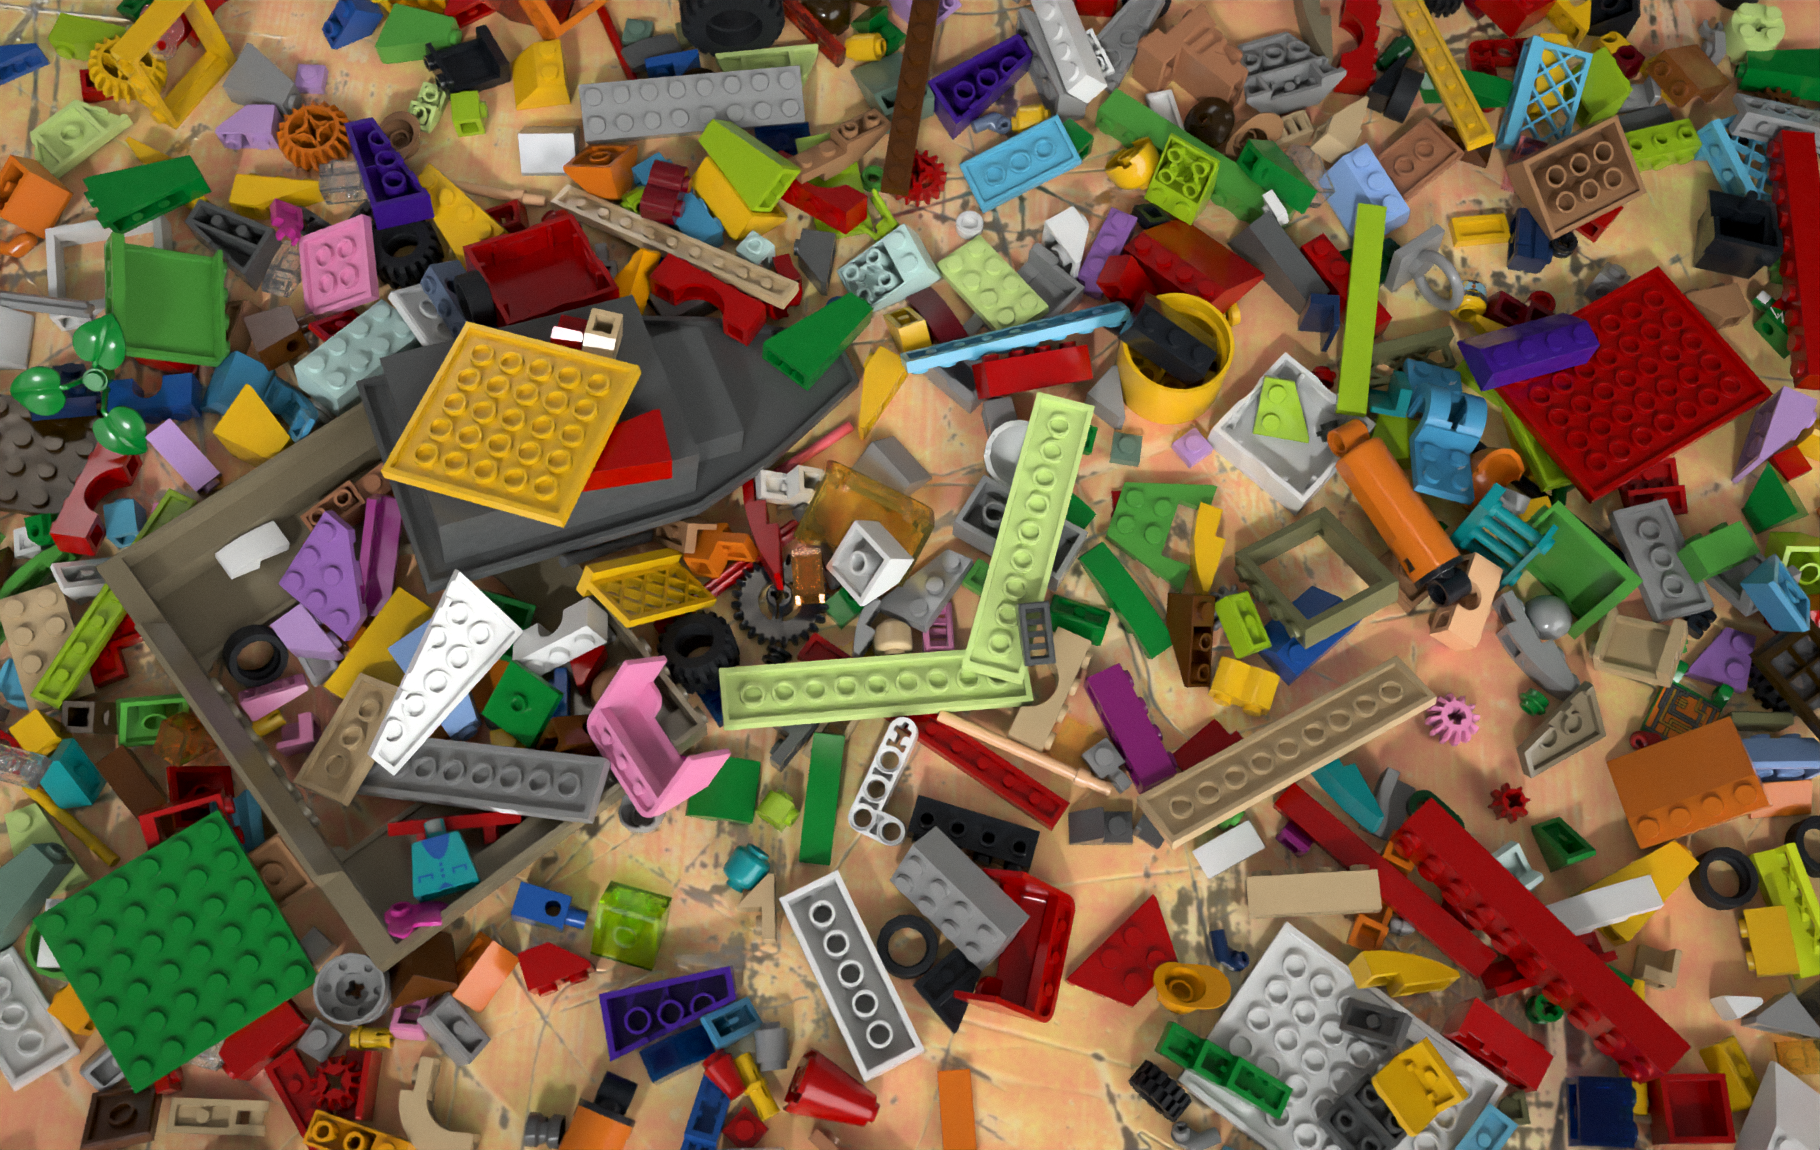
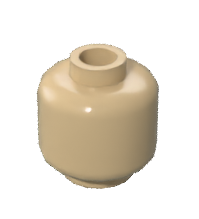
M890 618L874 628L876 631L873 638V646L876 656L910 654L913 652L912 631L905 622Z

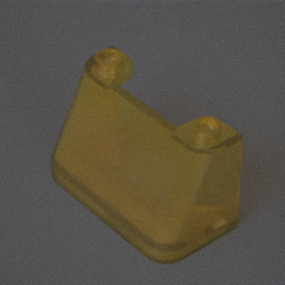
M828 460L793 536L797 537L798 542L806 547L813 548L814 545L820 546L824 542L837 549L855 520L879 521L914 559L901 581L897 584L903 587L935 527L934 511L924 503L834 460Z

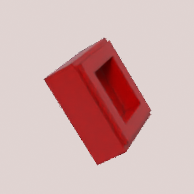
M1796 445L1768 459L1771 465L1787 482L1805 475L1813 469Z

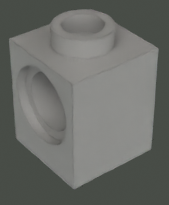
M996 396L983 402L981 415L988 439L994 429L1005 422L1018 420L1011 396L1005 398Z

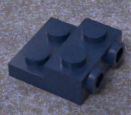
M66 363L60 366H52L60 374L61 385L80 378L87 371L84 364ZM79 384L68 390H63L66 396V403L58 413L42 416L29 411L31 420L97 415L96 404L101 403V392L92 391L85 384Z

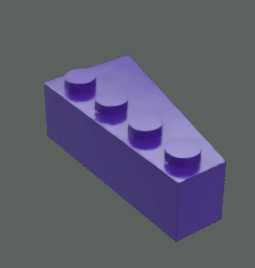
M1019 33L927 81L935 96L934 113L952 140L971 124L972 120L977 119L1029 71L1033 53Z
M370 117L344 123L350 148L377 230L434 218L430 194L420 185L413 171H410L406 166L400 153L394 150L390 140L374 118Z
M733 966L599 994L610 1061L738 999Z

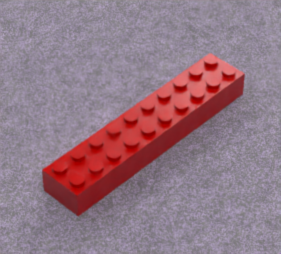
M1432 797L1407 819L1389 839L1393 843L1396 852L1403 858H1409L1418 867L1419 874L1426 881L1433 882L1442 891V896L1448 903L1458 906L1466 914L1467 921L1475 929L1482 930L1491 939V944L1498 952L1508 955L1517 964V970L1525 978L1533 980L1542 989L1541 992L1548 1001L1559 1005L1568 1014V1020L1576 1028L1584 1030L1594 1040L1593 1043L1600 1052L1611 1056L1620 1065L1621 1072L1628 1079L1641 1085L1665 1076L1691 1049V1045Z

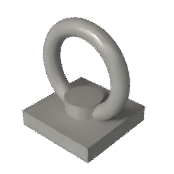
M1436 224L1394 251L1384 284L1391 293L1414 279L1419 292L1434 307L1443 311H1452L1461 305L1464 298V287L1460 275L1453 264L1445 256L1438 253L1445 230ZM1434 264L1444 272L1452 288L1450 300L1437 295L1429 286L1424 276Z

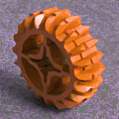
M313 100L311 105L307 106L302 102V108L297 110L292 107V114H284L285 122L278 123L280 129L277 132L278 146L286 160L290 163L292 162L297 169L302 167L309 172L314 168L319 173L321 167H325L330 171L331 164L335 163L340 166L339 159L348 158L347 151L351 150L344 123L350 122V120L335 104L329 106V104L323 101L318 105Z

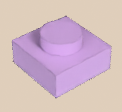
M298 64L295 85L299 93L324 94L328 77L326 66Z
M1195 427L1173 442L1171 446L1189 469L1210 455L1214 449Z

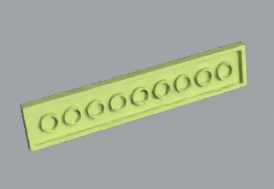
M1037 391L961 669L1022 685L1027 666L1024 667L1015 605L1044 601L1095 406ZM1040 612L1026 614V620L1040 617ZM1037 625L1027 626L1028 632L1036 631ZM1029 638V644H1033L1034 638Z
M966 649L719 668L724 731L940 713V711L958 712L1032 706L1034 699L1028 666L1025 670L1022 685L961 669Z

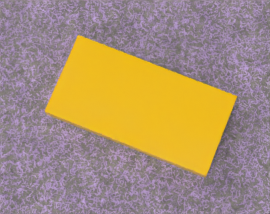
M398 587L323 687L344 700L360 673L399 687L405 673L387 648L430 620L435 610L401 587Z

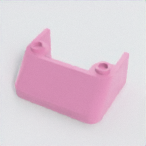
M665 655L625 660L587 719L589 736L603 758H607L611 762L610 769L639 814L645 818L659 816L706 788L731 755L730 750L727 748L690 755L684 762L655 719L662 705V695L653 681L668 661Z

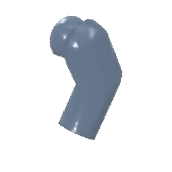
M996 112L971 121V127L975 134L987 129L999 134H1006L1012 128L1011 120Z

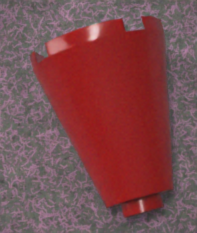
M809 1047L803 1055V1058L808 1059L805 1067L797 1066L784 1100L788 1104L783 1107V1110L789 1114L864 1127L867 1122L873 1123L880 1104L876 1102L877 1095L817 1049Z

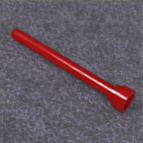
M603 5L596 11L626 79L637 80L636 72L631 71L621 54V50L624 48L606 6Z

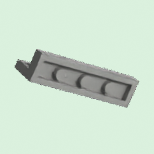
M1735 94L1732 101L1739 113L1728 127L1731 135L1769 143L1781 130L1810 132L1815 134L1816 150L1820 154V111L1745 94Z

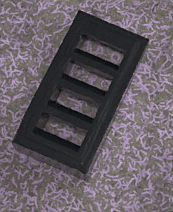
M1402 55L1371 86L1366 95L1369 98L1367 108L1378 113L1384 111L1407 62L1406 56Z

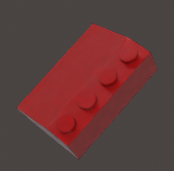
M1178 218L1142 231L1123 247V255H1132L1137 260V263L1159 290V295L1166 293L1193 295L1209 302L1222 314L1265 278V274L1193 224L1190 226Z

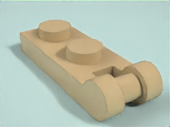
M172 1097L166 1133L265 1136L266 1126L263 1125L264 1112H268L270 1101ZM242 1111H250L248 1125L240 1124Z

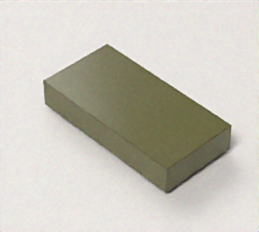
M1731 711L1719 718L1720 720L1731 716L1738 731L1780 732L1794 724L1793 713Z

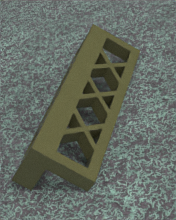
M1451 325L1373 344L1372 369L1370 373V378H1373V380H1370L1369 388L1372 389L1390 383L1391 375L1383 376L1375 372L1377 365L1385 364L1394 370L1403 371L1401 363L1406 358H1412L1416 361H1423L1443 368H1455L1457 363L1449 347V343L1455 336ZM1441 350L1446 362L1436 363L1428 359L1430 352ZM1341 357L1337 363L1338 370L1340 369Z

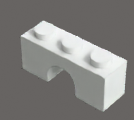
M587 597L563 610L562 622L554 633H550L539 623L523 630L524 632L513 643L512 660H518L534 673L541 676L606 643L608 614Z

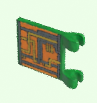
M1680 660L1671 688L1660 687L1640 730L1658 733L1664 741L1715 722L1731 698L1734 689L1727 684H1722L1714 689L1711 700L1679 684L1689 667L1686 662Z

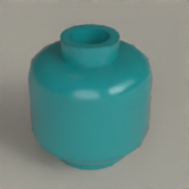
M748 843L747 846H737L723 867V871L728 877L726 883L740 893L744 889L752 891L770 871L769 855L751 843Z

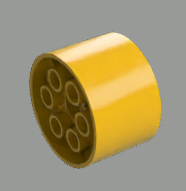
M1166 293L1155 297L1217 339V355L1210 366L1215 367L1216 372L1207 371L1205 377L1196 382L1199 386L1191 385L1188 387L1174 376H1166V374H1169L1162 368L1160 371L1154 362L1142 356L1122 340L1114 365L1118 367L1123 402L1138 416L1151 422L1174 425L1186 423L1200 417L1213 405L1233 360L1235 343L1228 321L1212 304L1189 294Z

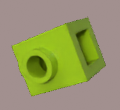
M462 91L450 94L452 122L458 137L486 134L484 118H489L486 101H481L478 91Z

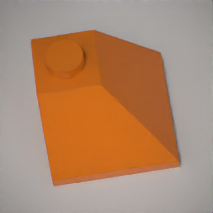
M590 144L563 166V170L589 194L598 198H604L607 201H616L621 199L622 195L632 187L633 173L631 168L636 165L638 147L637 145Z

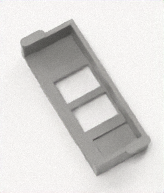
M1036 243L1029 251L1028 261L1017 271V274L1049 306V313L1039 320L1071 313L1081 303L1085 287L1057 265L1059 261L1057 256L1042 244ZM976 313L963 325L969 337L974 336L983 326L990 332L992 331ZM1020 346L1012 348V350L1017 351L1025 349V354L1028 355L1036 346ZM966 359L956 362L951 367L943 368L937 366L929 368L927 372L923 373L929 381L969 414L985 400H978L972 365L982 363V359L976 361Z

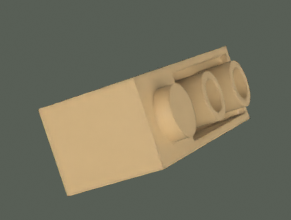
M1365 96L1332 115L1315 130L1310 149L1332 165L1344 155L1357 149L1355 144L1362 132L1360 127L1367 115L1366 108L1369 98Z

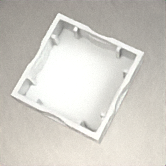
M1285 352L1259 379L1255 388L1246 397L1239 400L1211 429L1207 441L1216 452L1296 516L1337 472L1335 464L1341 458L1331 451L1328 442L1322 443L1321 437H1317L1316 432L1321 431L1320 425L1333 420H1337L1338 424H1342L1353 419H1359L1367 427L1370 435L1376 423L1366 415L1365 417L1335 414L1337 395L1327 389L1318 377ZM1264 375L1290 379L1295 382L1309 435V443L1252 433Z

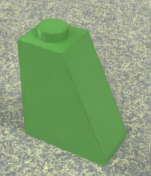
M394 3L375 48L382 63L385 64L423 60V56L426 55L425 44L431 42L436 51L461 44L462 32L454 17Z

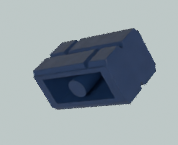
M1520 207L1510 220L1509 230L1511 238L1508 243L1507 268L1509 270H1524L1527 273L1538 274L1552 260L1553 248H1549V241L1551 240L1543 232L1528 209Z

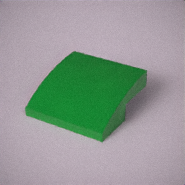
M728 757L709 785L688 798L685 816L710 821L724 820L746 825L752 824L761 762Z

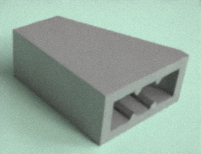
M246 43L222 85L233 103L243 106L247 104L275 105L282 118H284V114H292V107L297 110L300 109L303 100L295 83L250 43Z

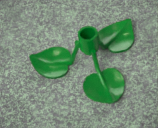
M108 313L100 318L84 323L73 335L72 342L76 354L82 360L92 362V367L83 376L61 385V377L58 371L46 366H36L25 370L12 382L10 387L12 397L30 412L42 416L54 415L65 406L66 396L63 390H68L79 384H85L92 391H102L101 413L104 417L97 419L92 427L97 441L106 449L123 455H139L148 450L147 439L145 438L147 436L146 424L136 410L127 406H116L110 412L107 410L108 397L111 392V388L108 385L115 379L114 369L119 367L126 357L124 333L113 313Z

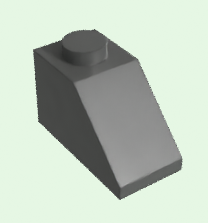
M802 229L801 238L795 240L794 256H798L799 268L822 296H827L836 252V233Z

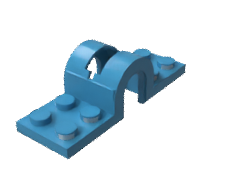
M1407 358L1403 363V372H1405L1413 389L1407 417L1413 418L1417 412L1424 413L1420 423L1409 437L1413 491L1471 505L1475 497L1470 454L1480 441L1486 425V400L1483 397L1462 392L1460 372Z

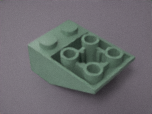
M900 52L883 57L880 61H873L851 70V74L871 109L876 108L890 122H892L903 58ZM928 83L926 84L921 120L934 116L935 96Z

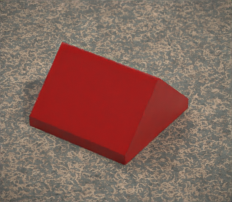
M168 766L166 768L170 802L222 787L226 795L231 794L235 798L231 766ZM209 803L172 813L173 830L181 832L210 815Z

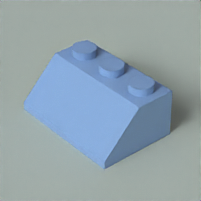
M1367 143L1341 157L1316 181L1317 187L1352 241L1358 203L1387 207L1384 235L1408 222L1410 208Z
M1794 733L1782 735L1780 738H1771L1770 734H1757L1751 736L1750 739H1742L1762 782L1808 780L1820 775V743L1815 738H1801L1800 734Z

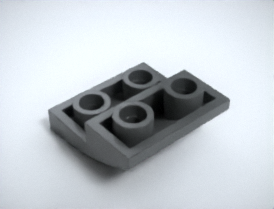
M1365 1073L1316 1122L1341 1150H1391L1396 1148L1407 1136L1406 1131L1398 1124L1396 1117L1387 1104L1377 1094L1371 1082L1372 1077L1368 1073Z

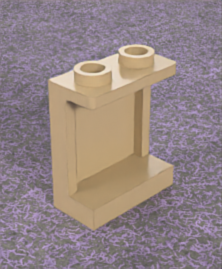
M1614 607L1607 615H1604L1600 619L1598 631L1601 632L1598 641H1592L1589 650V657L1593 658L1594 670L1671 688L1688 638L1687 621L1674 618L1672 626L1620 615L1618 614L1617 607Z

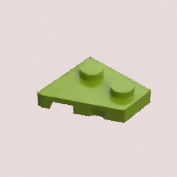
M1264 375L1252 429L1253 434L1309 443L1308 431L1293 380Z

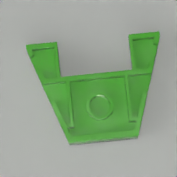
M1125 482L1105 539L1133 560H1138L1145 565L1157 578L1161 577L1169 583L1173 590L1181 593L1190 565L1162 556L1161 553L1178 504L1195 510L1198 509L1201 502L1211 505L1217 486Z

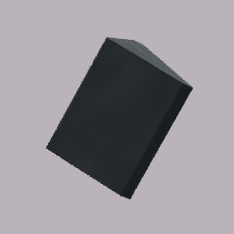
M1591 0L1590 28L1586 34L1588 36L1602 37L1609 32L1616 31L1626 39L1641 16L1640 0Z

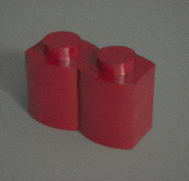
M655 159L640 201L641 218L675 225L678 217L682 218L685 209V201L682 200L685 193H690L693 184V178L689 176L688 167Z

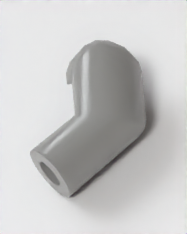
M1182 1121L1175 1123L1172 1127V1140L1176 1145L1185 1150H1205L1221 1143L1216 1127L1209 1128L1200 1133L1187 1126V1123Z

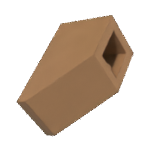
M1719 283L1709 289L1700 291L1699 289H1691L1683 293L1715 330L1736 326L1751 312L1738 283L1728 285Z

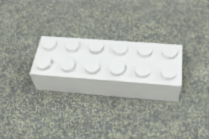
M838 870L779 898L784 913L864 1083L924 1053L921 1041Z

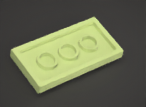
M980 234L935 264L944 280L992 331L1037 321L1049 313V306Z

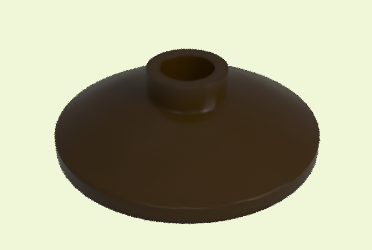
M1204 99L1194 105L1188 112L1183 124L1184 129L1187 133L1214 149L1229 137L1234 126V112L1231 106L1223 99Z

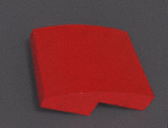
M1675 457L1666 459L1618 488L1624 508L1666 498L1673 515L1688 514L1685 485H1679Z

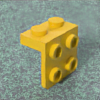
M1428 1037L1398 1052L1371 1078L1377 1094L1384 1100L1396 1117L1398 1124L1410 1137L1418 1135L1440 1112L1458 1104L1469 1095Z

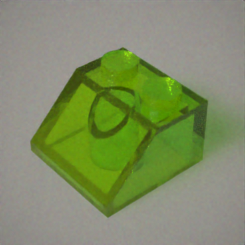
M611 881L598 902L590 954L652 971L667 928L672 898Z

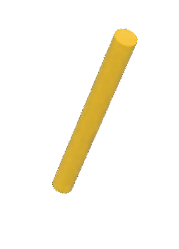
M32 780L27 781L22 786V790L108 866L114 867L119 863L121 858L69 812L59 808L52 798Z

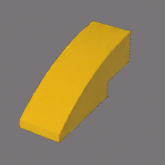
M1203 502L1200 503L1193 521L1189 553L1196 594L1208 595L1226 539L1215 536L1223 509Z
M1362 951L1348 965L1357 989L1386 986L1390 998L1443 991L1461 977L1458 970L1419 955L1399 951Z

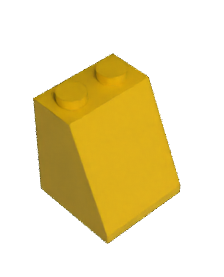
M245 384L212 431L233 457L254 467L260 466L295 444L252 386Z

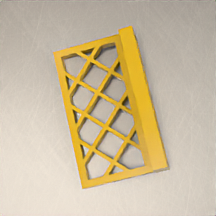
M672 548L586 565L576 588L583 597L594 595L626 628L712 607L717 601V598L679 563L682 553ZM676 574L680 579L674 578L672 575ZM653 581L660 582L662 585L653 583ZM631 586L638 587L640 590L631 588ZM668 586H671V587H674V588H677V589H680V590H683V591L680 592V591H677V590L668 588ZM646 590L659 594L661 597L646 593ZM612 591V592L618 593V596L613 595V594H610V593H607V592ZM688 592L698 595L700 598L689 595ZM623 596L639 600V603L625 599ZM667 597L680 601L682 603L678 604L673 601L667 600ZM645 603L660 607V609L646 606ZM624 609L636 612L638 614L630 616Z

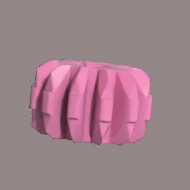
M1448 693L1445 698L1439 696L1437 697L1436 704L1426 710L1430 717L1425 719L1424 724L1433 726L1429 736L1440 735L1439 744H1444L1447 740H1449L1452 747L1460 744V741L1467 743L1471 740V734L1474 735L1478 732L1479 727L1475 723L1480 720V715L1471 712L1475 708V704L1467 706L1465 704V696H1460L1457 700L1453 693Z

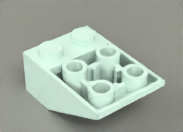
M905 223L837 270L847 292H852L857 297L864 298L873 308V312L902 301L905 297L929 287L942 278L918 233Z

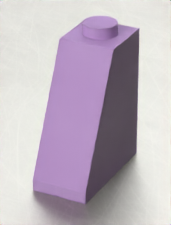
M170 418L145 437L198 494L202 491L208 494L221 483L218 478L222 474Z

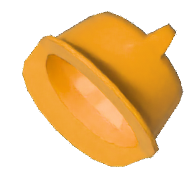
M1166 962L1159 965L1154 972L1153 982L1157 990V1001L1161 1002L1166 1009L1175 1014L1185 1015L1193 1012L1195 1009L1218 1008L1224 1005L1230 998L1231 985L1228 978L1220 970L1212 966Z

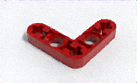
M1528 38L1473 41L1464 55L1466 69L1498 77L1496 67L1517 66L1523 43ZM1498 49L1507 50L1511 56H1501L1498 53ZM1481 108L1482 112L1489 113L1496 109Z

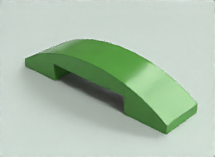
M56 545L44 550L21 566L4 583L0 590V599L39 588L52 574L50 569L52 563L78 561L83 555L61 552ZM0 621L1 645L6 640V636Z

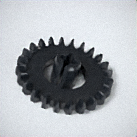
M787 555L783 562V593L785 598L779 603L778 619H776L778 615L776 600L782 595V590H777L764 567H760L756 562H752L753 573L743 569V576L746 581L736 579V585L741 590H732V596L739 601L731 602V607L735 610H740L733 614V618L738 621L744 620L739 624V629H750L747 633L748 639L758 635V645H762L766 640H769V645L775 646L777 642H780L782 648L786 649L788 641H791L794 646H798L799 637L808 641L810 639L808 631L813 633L819 632V628L815 623L823 624L826 622L825 617L820 613H826V610L829 609L828 605L822 603L827 601L830 595L822 593L827 589L826 582L817 584L822 577L821 572L811 575L813 571L812 563L803 569L802 557L795 564H792L791 555ZM791 584L800 591L803 605L800 612L794 618L783 621V617L789 615L794 608L793 591L789 587ZM768 586L770 587L766 593L768 609L772 613L771 620L762 614L759 608L761 593Z

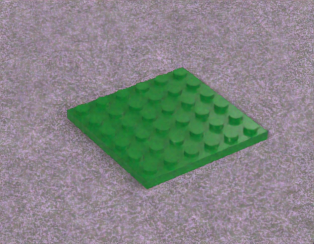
M216 810L32 919L135 1094L315 983L316 976L319 973L222 810Z

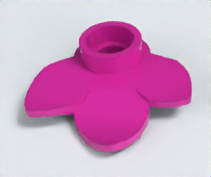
M405 901L394 903L384 913V920L389 924L388 933L398 938H406L413 932L415 927L441 926V911L449 905L441 901H426L415 905Z

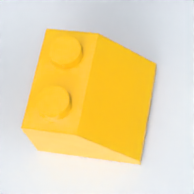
M560 39L533 42L511 62L517 111L571 104L566 59Z

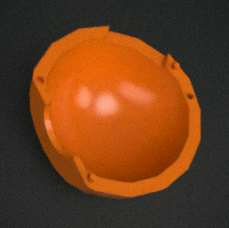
M1489 447L1473 454L1470 457L1475 499L1471 505L1461 503L1463 508L1470 513L1496 482L1503 487H1507L1510 482L1519 481L1525 472L1520 455L1512 449Z

